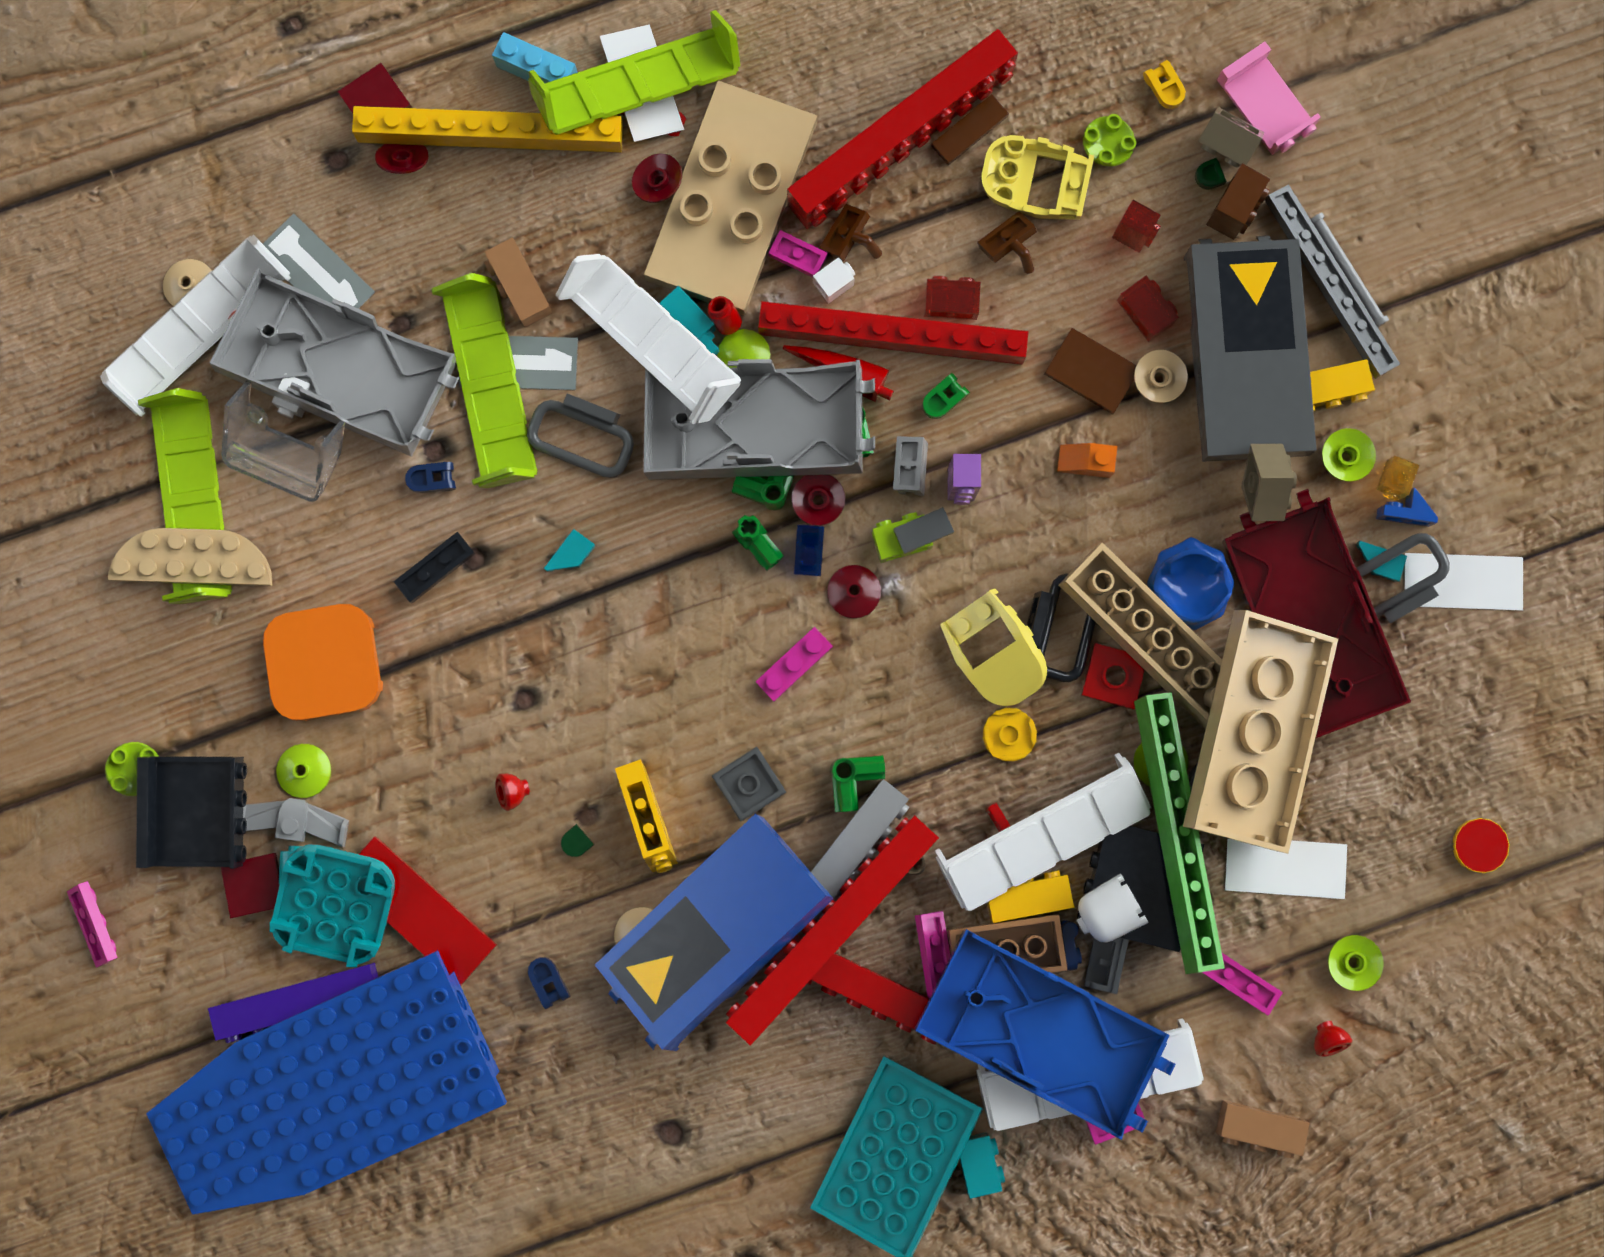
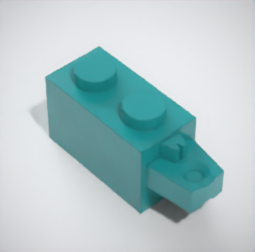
M678 285L659 304L670 313L671 317L678 320L701 341L707 350L717 355L720 352L719 348L712 341L715 337L713 334L716 331L715 324Z

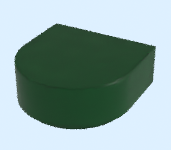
M1217 158L1202 163L1195 172V181L1202 189H1214L1227 182Z
M578 824L567 831L561 840L562 850L571 857H579L595 845Z

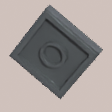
M755 747L712 775V778L740 821L745 820L786 793L758 747Z

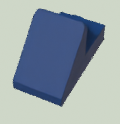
M1416 488L1406 492L1405 507L1400 502H1387L1386 505L1377 509L1376 519L1426 527H1430L1438 522L1437 515Z

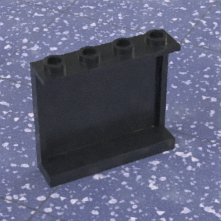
M137 757L136 868L230 867V869L243 866L247 856L246 846L243 845V834L247 830L246 818H243V807L247 803V793L244 790L247 765L244 763V757Z
M1129 826L1114 835L1109 834L1104 837V840L1099 842L1097 852H1092L1089 867L1093 868L1091 879L1086 878L1083 894L1090 892L1121 873L1125 880L1120 883L1121 886L1128 885L1142 910L1138 914L1139 918L1145 915L1149 923L1120 938L1180 952L1181 948L1159 833ZM1201 844L1202 852L1205 844ZM1079 910L1077 914V919L1081 918Z

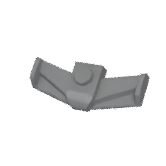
M289 798L284 801L246 804L243 807V818H246L247 821L246 831L276 828L275 838L301 842L305 841L307 832L345 847L349 820L311 805L305 800Z

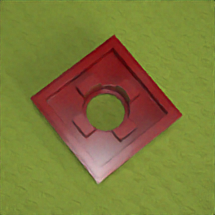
M1095 643L1081 696L1134 710V701L1138 698L1145 670L1126 651ZM1119 666L1124 670L1125 680L1121 685H1111L1107 681L1106 672L1110 667Z

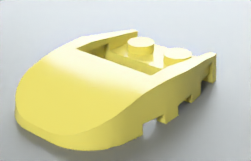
M1003 136L994 141L987 150L982 170V185L985 193L994 203L1016 212L1020 211L1022 214L1038 219L1080 220L1094 155L1089 154L1088 158L1073 153L1074 148L1064 144L1060 146L1051 143L1049 139L1038 137V139H1024V136ZM1037 156L1065 161L1055 209L1027 205Z
M992 589L953 617L941 623L940 626L956 664L981 695L996 705L1012 706L1022 702L1043 686L1047 676V666L1041 650L1037 649L1032 638L1034 634L1028 625L1025 626L1017 617L1014 609L1010 605L1005 606L996 596L999 592L996 589ZM999 618H1002L1016 641L973 669L963 654L960 645Z

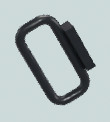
M1069 573L1059 575L1054 579L1049 593L1040 591L1034 594L1027 625L1034 634L1032 638L1037 649L1041 650L1043 656H1045L1061 587L1059 584ZM1088 614L1086 615L1073 669L1065 672L1047 666L1046 678L1060 682H1072L1082 675L1096 624Z

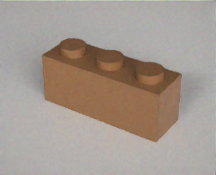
M513 237L485 251L488 260L484 264L491 277L497 275L501 283L496 286L503 299L509 297L513 306L508 309L515 322L521 320L523 326L527 327L553 313Z
M1222 1100L1215 1133L1223 1137L1222 1141L1225 1143L1239 1146L1240 1141L1250 1143L1249 1148L1266 1152L1267 1148L1277 1150V1155L1293 1159L1294 1154L1301 1156L1304 1154L1310 1123L1301 1118Z

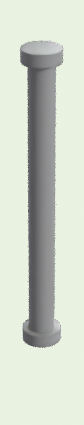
M1322 212L1311 218L1312 223L1377 327L1382 326L1389 321L1388 316H1384L1323 220L1325 218Z

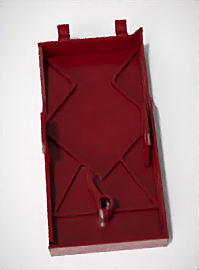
M1309 489L1296 493L1301 508L1286 513L1284 521H1265L1256 525L1255 521L1251 520L1249 512L1240 515L1244 530L1225 538L1222 543L1251 612L1338 639L1316 739L1411 703V700L1360 572L1352 561L1334 516L1330 502L1331 499L1328 497L1313 503Z

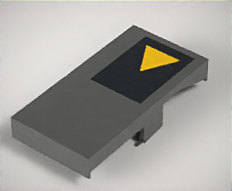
M1256 236L1258 241L1212 243L1211 238L1198 239L1200 244H1192L1184 256L1188 269L1192 311L1190 331L1202 462L1245 460L1248 457L1250 444H1283L1286 454L1290 455V457L1310 456L1317 450L1299 239L1271 240L1270 236Z

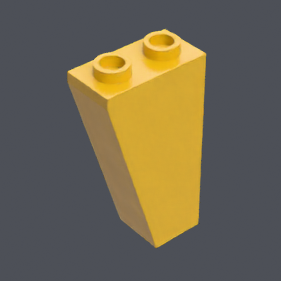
M640 759L615 768L643 859L652 872L663 873L672 869V865L678 864L644 764Z

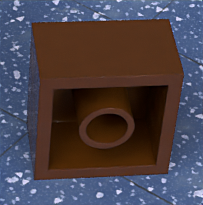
M1242 163L1206 225L1233 240L1238 233L1244 234L1257 214L1256 211L1270 191V189L1266 188L1270 178Z

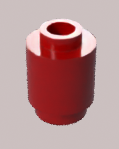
M724 296L715 297L710 301L708 315L719 333L723 335L735 333L742 325V318L732 301Z

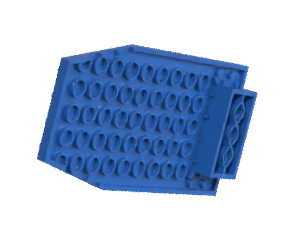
M437 950L238 1040L146 1114L193 1215L305 1195L505 1105L507 1101L496 1079L500 1071L455 972L448 973Z

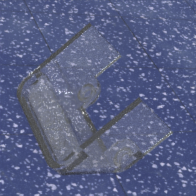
M246 380L225 404L221 452L223 462L233 470L310 502L318 500L324 492L340 457L345 422L340 420L328 436H320L314 446L268 427L266 412L261 407L250 403L251 382Z

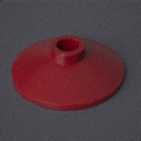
M384 144L375 153V161L378 167L394 174L415 172L424 167L429 159L428 150L424 145Z
M659 153L645 158L639 163L633 173L632 187L635 194L641 200L648 203H659L667 200L678 190L681 184V166L674 157L668 154Z
M829 474L806 475L797 482L793 489L792 506L796 515L805 523L814 526L827 525L835 521L842 513L845 506V492L840 482ZM820 496L824 502L821 505H816L813 499Z
M848 565L833 574L828 584L827 595L830 605L838 614L855 619L867 616L877 607L881 597V587L876 575L871 570L860 565ZM857 586L860 590L859 594H850V587Z

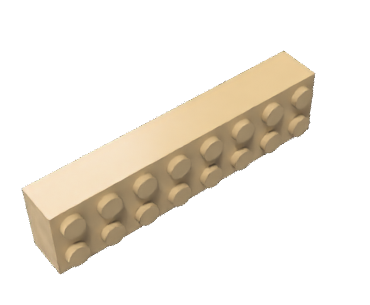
M1103 543L1097 545L1066 576L1059 586L1167 692H1172L1173 698L1206 729L1222 659Z

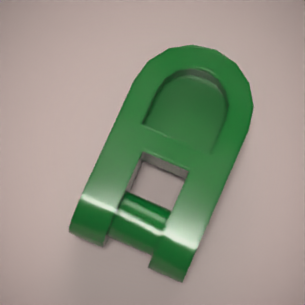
M951 373L925 396L922 404L923 411L929 418H942L958 403L963 401L970 392L966 387L962 388L957 382L958 378ZM948 388L954 394L950 399L944 393Z

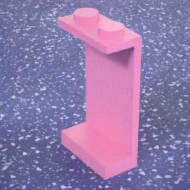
M1263 42L1223 69L1217 81L1246 121L1264 132L1261 141L1271 155L1279 150L1284 153L1295 144L1294 140L1298 137L1306 138L1317 129L1315 125L1321 117L1317 113L1310 118L1267 59L1271 49L1266 42Z

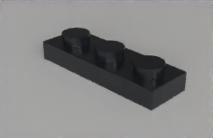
M456 532L393 582L412 604L475 555V552L460 533Z

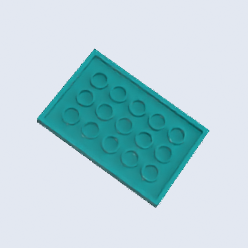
M883 1056L810 1208L895 1257H913L984 1108L896 1061Z

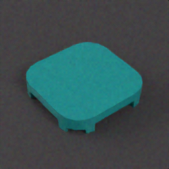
M312 844L297 848L290 854L282 869L281 882L273 916L270 921V932L273 933L275 940L282 946L281 950L290 954L293 950L347 962L346 967H357L359 964L368 962L371 958L375 957L383 940L395 891V879L392 871L384 862L347 851Z

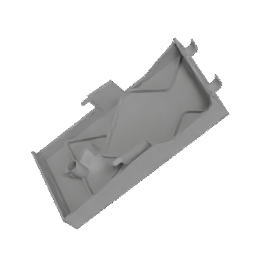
M259 269L256 270L210 361V365L217 373L270 396H276L295 404L300 409L411 457L420 439L429 441L434 432L433 429L431 430L426 427L445 387L454 389L460 378L451 376L457 365L455 354L379 327L375 317L365 311L333 299L332 303L265 275ZM295 377L311 384L308 390L293 382L287 388L288 393L278 389L283 378Z
M738 359V361H728V366H737L730 369L740 377V386L710 421L692 424L689 421L692 411L645 368L643 472L649 480L863 473L862 452L875 450V437L869 439L862 438V393H872L875 391V378L869 381L862 380L860 360L790 369H775L771 359Z

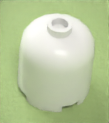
M1121 873L1086 893L1079 901L1078 910L1081 918L1077 919V922L1084 934L1090 932L1094 939L1099 942L1107 943L1149 923L1145 915L1139 918L1138 914L1142 910L1128 885L1121 886L1120 883L1125 881Z

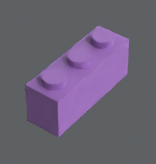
M953 454L948 466V500H954L956 505H968L970 501L975 500L981 488V454Z

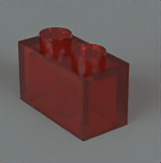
M1132 200L1112 238L1140 253L1143 246L1149 248L1161 225L1157 224L1161 214Z
M1146 275L1122 292L1117 302L1146 340L1150 342L1171 327L1179 317L1177 316L1178 312L1174 304L1169 300L1166 301L1160 294L1161 288L1153 279L1150 281Z
M933 276L932 279H927L924 317L977 320L981 282L974 281L970 277L948 280L946 276Z

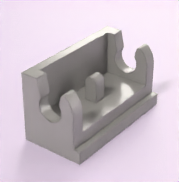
M897 436L893 490H897L900 494L911 492L918 496H924L928 442L924 437Z

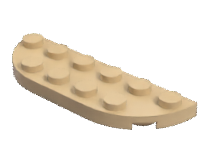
M157 528L137 534L119 549L111 563L108 580L119 582L272 586V573L266 557L249 539L237 533L212 529Z

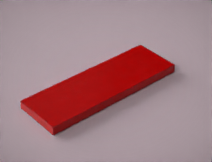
M374 836L359 855L384 862L392 871L395 879V891L387 923L424 956L438 950L448 973L455 972L460 986H462L497 944L378 837Z

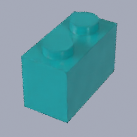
M987 1132L971 1135L960 1157L967 1194L970 1199L1001 1192V1183L1005 1182L1002 1166L996 1165L994 1157L999 1155L996 1139H990Z

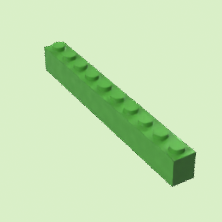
M1172 692L1146 695L1134 701L1185 974L1224 969L1198 830L1183 827L1191 790Z

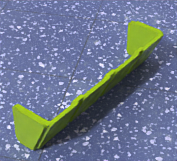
M714 10L710 12L711 29L545 84L535 70L529 71L530 78H528L531 95L549 131L552 130L554 134L558 135L593 123L595 119H605L641 107L645 102H656L691 90L693 86H703L736 75L739 71L738 67H740L736 33L724 18Z
M469 273L433 287L431 290L433 295L443 297L480 472V477L472 479V484L479 488H493L535 478L534 475H537V467L532 445L528 441L527 420L519 383L516 380V369L508 332L505 329V317L497 284L490 277Z
M181 388L171 389L139 399L138 406L151 408L165 528L224 530L221 500L218 497L219 483L215 452L211 442L213 436L208 399L201 392ZM172 583L174 593L163 595L162 601L169 602V604H187L226 598L232 592V585Z

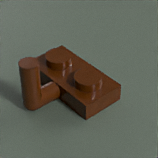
M845 204L819 249L827 252L829 256L836 259L839 257L841 261H844L856 242L865 246L873 258L878 259L882 256V251L870 236L861 233L870 215L867 211Z
M1020 211L977 242L979 249L994 263L1013 250L1020 257L1024 272L1030 274L1034 271L1030 252L1022 243L1037 231L1035 225Z

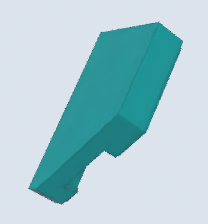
M573 529L544 569L547 572L567 568H578L596 545Z
M1360 540L1356 544L1357 549L1361 551L1366 562L1388 550ZM1401 554L1370 573L1399 582L1407 556Z

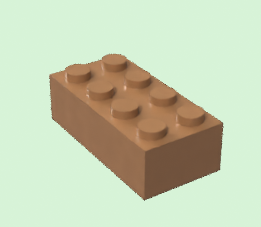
M1058 914L947 929L951 955L964 929H967L1047 972L1067 971Z

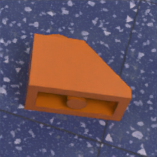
M1096 443L1060 445L1057 472L1111 478L1115 473L1117 446Z

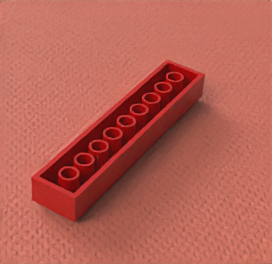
M999 29L995 30L787 188L788 207L806 229L812 225L814 227L819 226L825 221L826 215L833 209L835 211L840 210L848 202L847 199L854 193L856 195L861 194L868 187L867 183L874 178L877 180L882 178L889 171L888 167L895 162L898 164L903 162L910 155L909 151L916 146L918 148L924 146L931 139L930 135L937 130L939 132L945 130L951 124V119L957 115L961 117L972 108L971 104L976 100L982 101L992 93L993 87L999 83L1001 85L1007 83L1013 77V70L1016 66L1015 63L1018 56L1016 49Z

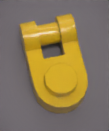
M1168 60L1161 62L1159 67L1154 70L1150 68L1143 72L1146 84L1151 87L1157 100L1163 107L1174 109L1182 104L1186 91ZM1164 77L1167 81L1161 84L1159 78Z

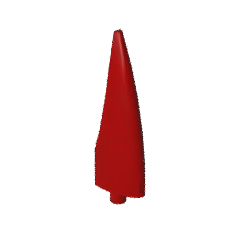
M790 345L783 346V350L815 367L860 360L822 349ZM860 360L862 380L869 381L875 378V391L872 393H862V396L876 402L878 396L890 401L894 391L884 387L890 370Z

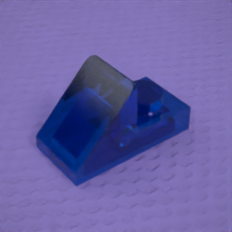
M797 524L795 575L821 576L824 526Z

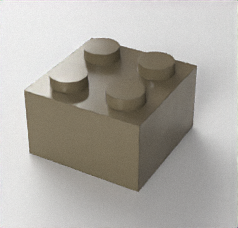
M1218 107L1201 135L1199 142L1202 143L1201 148L1213 155L1219 152L1226 156L1225 161L1239 168L1242 163L1247 165L1262 140L1264 132Z
M1250 444L1241 487L1251 520L1284 521L1286 512L1291 509L1292 505L1291 490L1297 484L1296 473L1292 472L1290 455L1286 454L1283 444Z

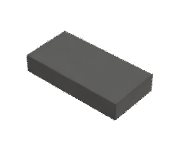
M944 507L893 529L904 554L954 533Z

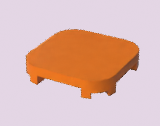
M336 604L288 612L275 617L268 624L263 638L270 695L274 708L282 716L295 721H307L370 709V706L377 701L380 692H383V681L380 678L373 631L375 626L372 618L364 610L351 604Z

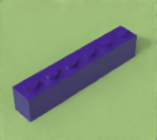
M371 963L210 1007L208 1012L215 1041L224 1038L225 1043L242 1039V1033L251 1031L254 1034L268 1026H272L378 977L376 965Z

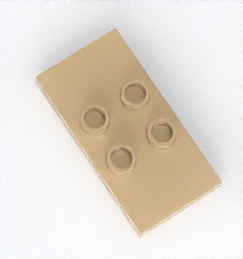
M718 81L684 168L681 184L675 192L645 270V280L672 290L679 285L688 296L708 303L715 297L724 296L732 301L739 314L745 316L787 205V188L796 181L817 125V115Z
M1234 610L1183 827L1289 854L1338 643L1337 638L1248 610Z

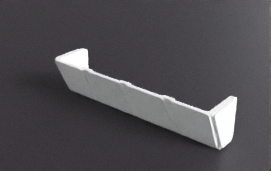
M254 234L249 236L221 261L213 271L208 273L182 297L174 307L169 309L143 333L135 343L117 357L102 372L100 376L102 383L135 415L142 417L145 414L143 409L146 407L138 406V400L163 392L224 335L257 269L261 273L279 281L284 279L289 281L291 279L289 276L290 272Z
M600 254L577 256L572 261L556 293V297L559 300L572 299L692 411L689 417V421L692 424L710 421L740 386V377L715 354L707 350L706 346L678 320L671 317L670 313L643 288L636 285L634 280L609 257Z
M1120 753L1115 754L1117 770L948 860L945 859L939 848L935 850L937 863L961 908H965L966 911H972L1004 894L1008 888L1019 886L1054 867L1057 862L1065 861L1103 841L1104 837L1109 834L1114 835L1148 817L1151 813L1149 810L1151 806L1128 760L1122 757Z
M1183 1018L1177 1019L1178 1028L1163 1031L1170 1036L1161 1056L1176 1064L1171 1076L1155 1068L1140 1099L1147 1098L1149 1095L1165 1094L1202 1084L1204 1078L1193 1033ZM978 1064V1070L976 1071L983 1106L990 1128L1000 1131L1036 1123L1047 1118L1054 1119L1072 1114L990 1070L985 1071V1068Z

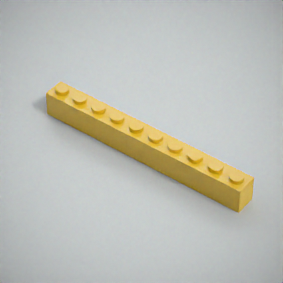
M353 106L352 133L358 143L622 153L623 125L621 116H611L605 119H595L593 123L556 135L552 130L549 131L541 113Z

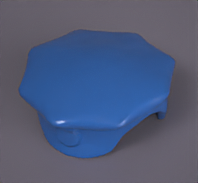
M1190 537L1159 553L1153 571L1148 578L1147 586L1193 631L1224 615L1227 603L1232 595L1234 580L1222 551Z

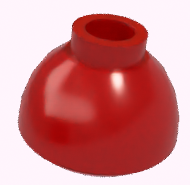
M508 773L498 774L495 781L497 798L500 806L504 810L510 811L522 802L524 796L529 795V785L526 779L520 780L515 775Z
M1332 1021L1323 1022L1316 1027L1318 1032L1314 1040L1315 1053L1320 1057L1337 1054L1347 1049L1353 1040L1344 1029L1333 1025Z

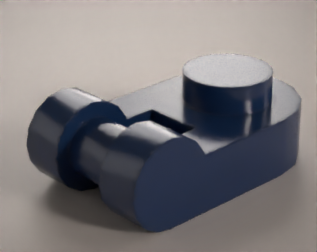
M453 462L413 466L405 475L406 485L416 493L456 490L455 481L452 480ZM433 473H441L442 481L434 482Z
M1062 920L1060 924L1067 971L1077 970L1078 964L1082 963L1079 947L1075 946L1074 939L1079 929L1075 923Z
M540 957L531 962L528 967L529 979L544 1009L552 1007L553 1002L559 999L564 1001L571 997L556 965L551 959ZM553 982L556 989L548 993L544 985Z

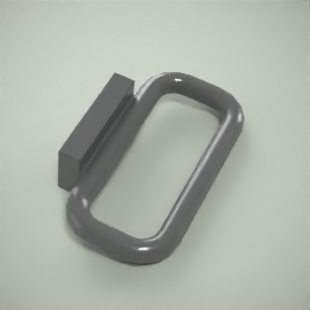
M566 394L563 403L548 400L539 404L533 413L527 431L528 441L536 450L607 478L617 477L624 472L634 447L633 437L630 432L617 425L621 414L570 394ZM555 411L621 438L623 448L616 465L606 467L540 440L538 430L545 413Z
M1426 533L1412 535L1357 567L1361 577L1418 544L1427 545L1438 562V569L1435 573L1374 607L1378 618L1385 615L1389 623H1392L1439 596L1433 586L1446 578L1450 562L1439 542L1431 535Z

